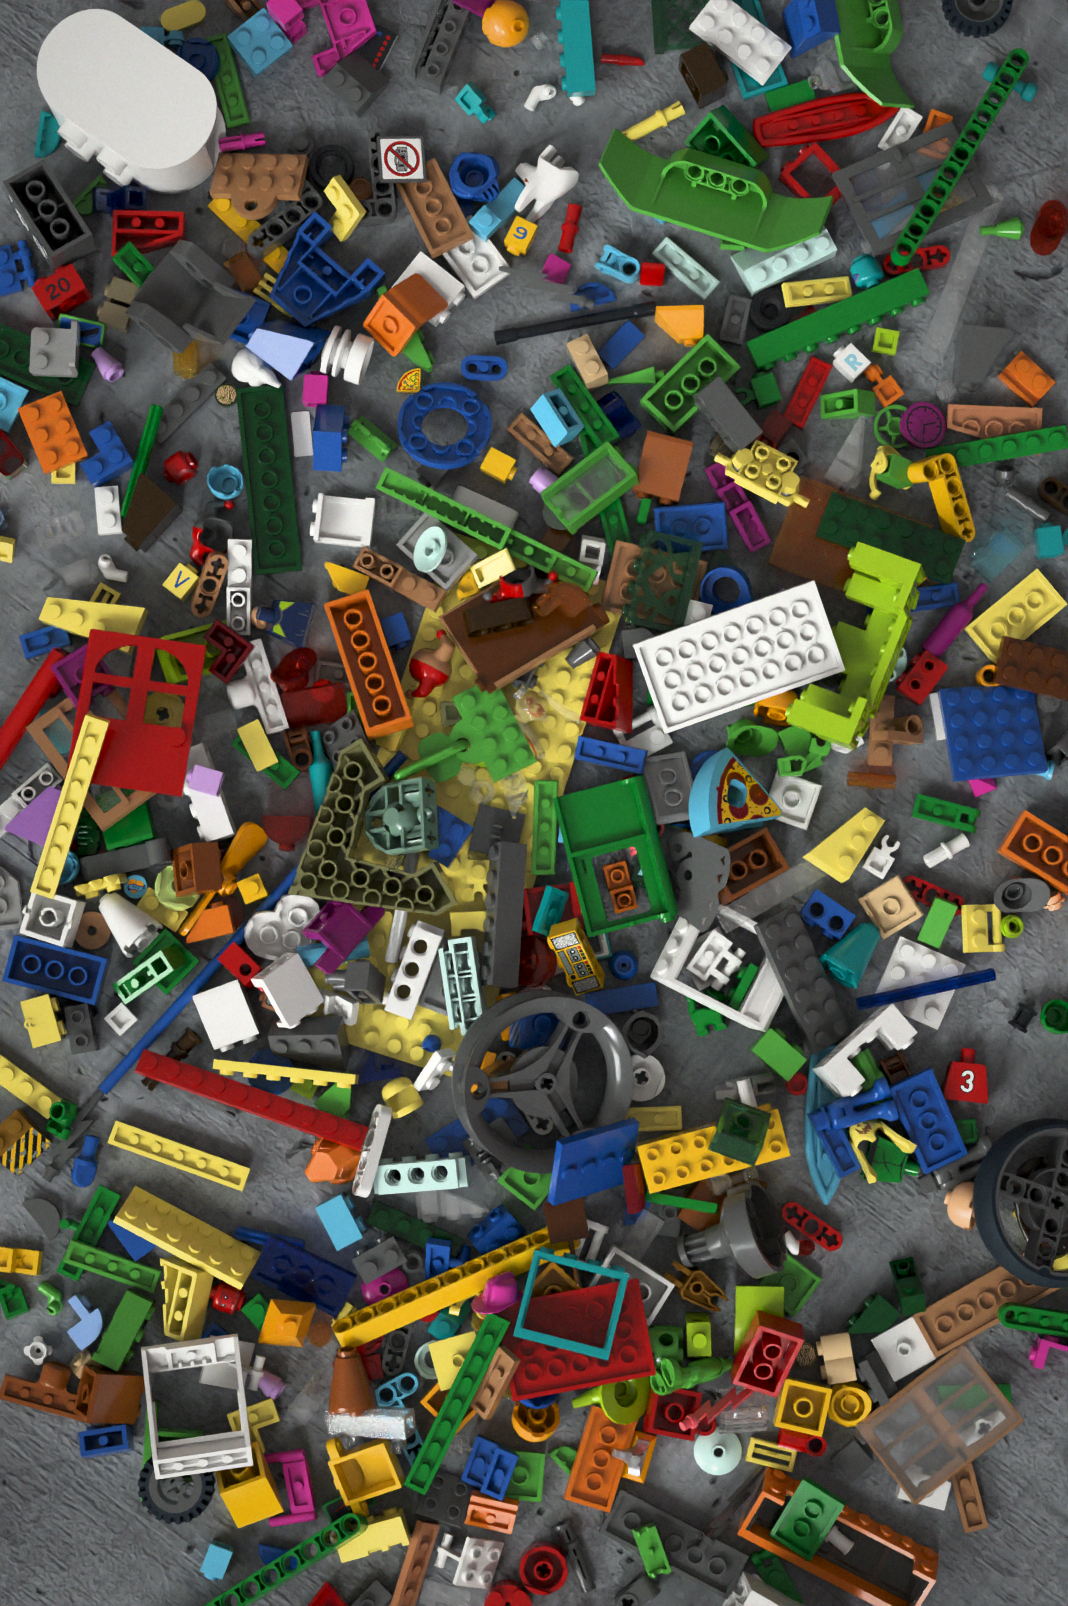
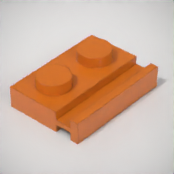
M1022 351L997 376L1030 408L1056 383Z
M472 1490L465 1524L512 1534L519 1500L504 1497L503 1501L480 1491Z

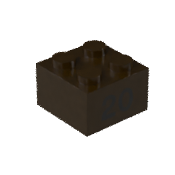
M706 42L682 53L678 67L699 109L725 97L727 81L729 80L723 67L719 68L716 62L718 57L713 47L709 48Z

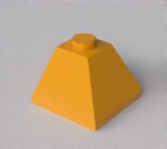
M704 305L656 306L654 322L678 344H684L685 347H694L703 339Z
M271 1299L258 1343L303 1347L316 1304Z

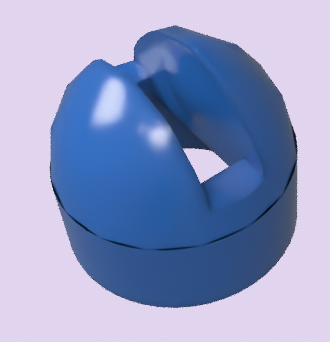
M430 1034L423 1039L421 1048L434 1053L440 1050L441 1040L437 1035Z

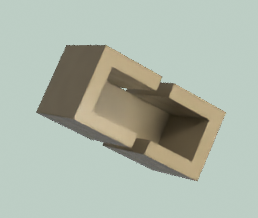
M113 276L112 282H108L105 288L104 295L107 296L104 305L100 304L98 308V321L105 324L107 328L128 334L133 320L125 312L131 305L130 302L135 297L134 294L139 288L132 282Z

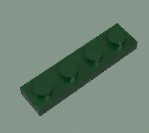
M377 1200L366 1222L425 1249L428 1237L452 1241L451 1258L456 1257L463 1241L462 1237Z

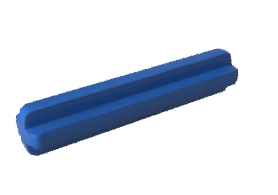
M237 1226L234 1238L299 1253L303 1252L305 1241L302 1239Z

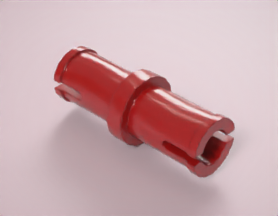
M568 204L565 223L561 225L562 235L558 250L563 253L573 252L575 236L579 233L580 228L578 224L583 208L577 204Z

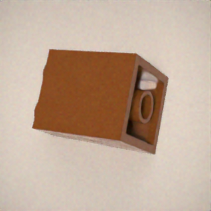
M647 431L638 467L639 474H637L639 484L637 486L634 485L632 493L636 494V498L641 500L643 498L657 499L659 504L665 506L677 505L694 442Z
M83 1364L73 1412L89 1423L135 1424L136 1417L138 1418L141 1412L140 1397L145 1391L144 1376L137 1371L122 1369L115 1371L108 1367Z

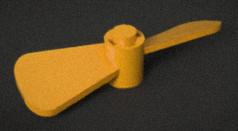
M248 821L240 826L220 863V870L224 881L222 890L216 892L222 897L227 894H233L237 888V877L235 875L267 842L266 831L254 822ZM216 892L206 893L181 925L178 931L179 934L185 936L190 931Z

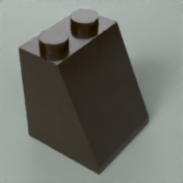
M143 473L138 476L121 531L126 535L124 540L136 552L141 549L146 553L182 513V510L173 499Z

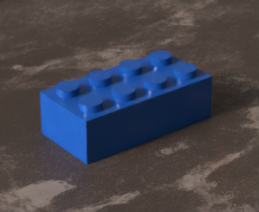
M14 935L2 981L92 1005H99L111 959Z

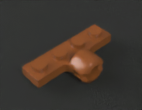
M47 1361L43 1365L38 1381L5 1374L0 1390V1399L89 1423L73 1412L77 1393L67 1389L71 1369L67 1365L56 1361Z

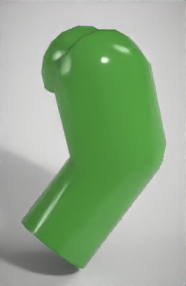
M44 1280L37 1290L48 1297L47 1312L55 1316L63 1309L62 1293Z

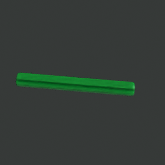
M151 404L122 505L120 513L122 517H126L138 476L141 473L146 474L164 410L162 406Z

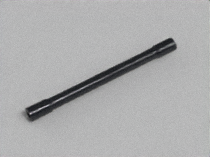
M650 301L620 309L525 327L494 331L496 345L515 342L519 339L630 318L655 315L656 303L655 301Z

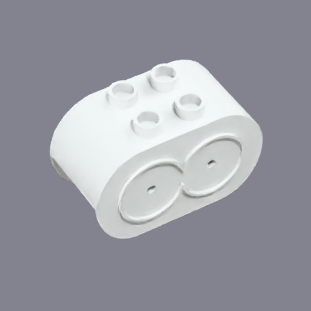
M88 9L70 15L57 24L44 40L37 60L38 84L60 126L57 131L58 134L67 141L65 147L85 162H88L93 154L96 155L97 161L105 167L103 173L125 189L133 181L143 189L159 194H176L188 191L204 182L216 168L218 155L223 153L220 151L218 140L226 137V126L222 113L217 106L214 89L202 72L121 16L104 9Z

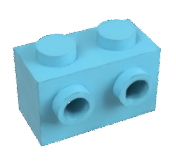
M560 388L542 394L530 409L554 447L571 442L585 427Z

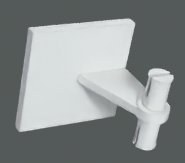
M239 1340L244 1385L247 1373H249L251 1377L247 1389L258 1391L260 1377L264 1375L262 1369L266 1357L256 1355L254 1366L251 1367L250 1362L255 1343ZM236 1361L202 1366L198 1382L238 1390Z
M444 1532L442 1543L437 1548L438 1556L434 1565L444 1568L447 1556L459 1562L452 1584L490 1589L504 1543L467 1537L462 1554L450 1549L454 1535Z

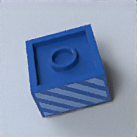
M555 1013L534 1014L511 1024L509 1028V1047L529 1049L534 1046L544 1045L559 1022ZM564 1035V1037H563V1039H562V1041H561V1043H560L558 1049H562V1047H563V1045H564L565 1035Z

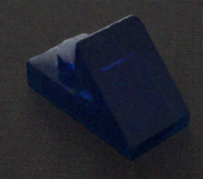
M372 1052L358 1073V1084L402 1076L401 1066L395 1067V1063L381 1065V1070H377L375 1055Z

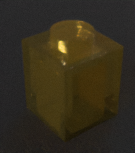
M190 342L182 354L173 352L174 373L182 379L194 378V375L200 372L199 350L196 342Z

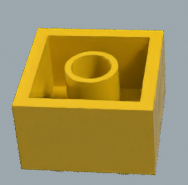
M787 1376L778 1395L772 1421L774 1426L822 1437L832 1388L829 1385Z

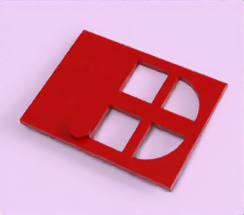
M90 629L66 775L85 715L90 710L94 683L131 688L126 720L101 717L110 720V724L91 784L183 797L207 646ZM138 646L133 678L96 673L100 661L108 653L121 647ZM155 649L170 653L182 663L187 673L188 686L150 681ZM149 691L186 696L181 728L143 723Z

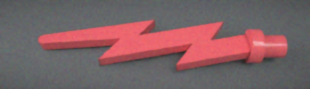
M733 1387L714 1406L711 1407L709 1399L696 1412L687 1415L685 1420L679 1423L680 1428L683 1431L689 1428L694 1429L698 1427V1423L705 1416H707L709 1424L731 1403L733 1411L755 1391L746 1388L736 1395V1387Z

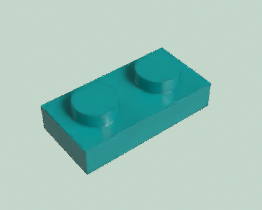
M547 885L531 930L549 936L551 925L560 923L570 893Z

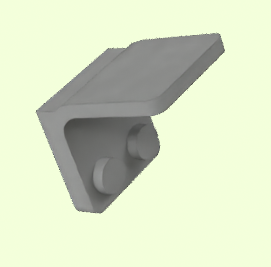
M71 320V329L38 327L32 329L29 371L32 375L78 378L81 331L78 320Z

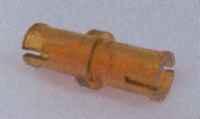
M848 771L847 777L851 778L847 779V786L867 787L868 790H873L874 788L895 790L896 784L893 783L896 782V775L875 774V771H869V773Z

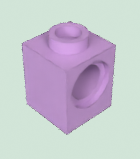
M195 765L194 769L189 770L186 782L189 783L188 788L219 797L225 774Z

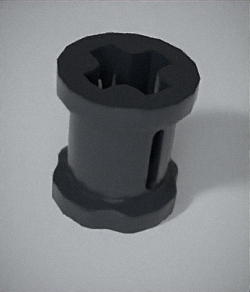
M1019 1003L1018 1011L1013 1019L1008 1021V1024L1026 1034L1028 1031L1026 1029L1033 1016L1036 1017L1038 1013L1028 1006Z

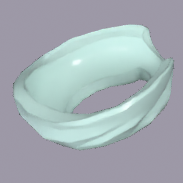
M435 1340L421 1345L414 1359L416 1370L426 1379H437L435 1368L428 1367L424 1360L426 1353L430 1351L428 1343Z

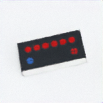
M377 24L376 29L378 33L368 40L361 56L380 72L398 38V34Z

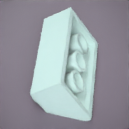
M823 227L821 235L787 248L768 253L746 248L730 258L751 298H754L758 292L773 288L835 257L837 248L829 232Z

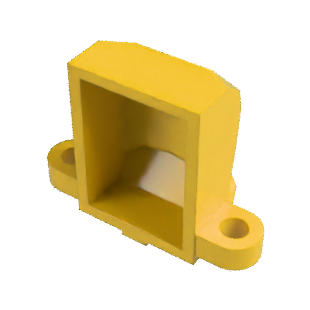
M338 1437L326 1441V1448L330 1456L328 1465L334 1477V1484L336 1489H339L345 1506L350 1505L353 1513H361L367 1517L369 1515L367 1499L402 1488L405 1482L403 1470L387 1437H381L344 1450Z

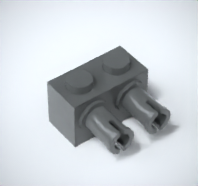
M357 959L356 962H347L346 970H336L330 975L325 974V982L333 984L335 992L346 991L359 1004H382L386 977L369 960Z

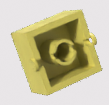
M46 994L20 1002L25 1018L24 1027L28 1029L33 1048L65 1039L64 1034H67L64 1020L60 1021L57 1011H61L57 997L53 998L52 994Z

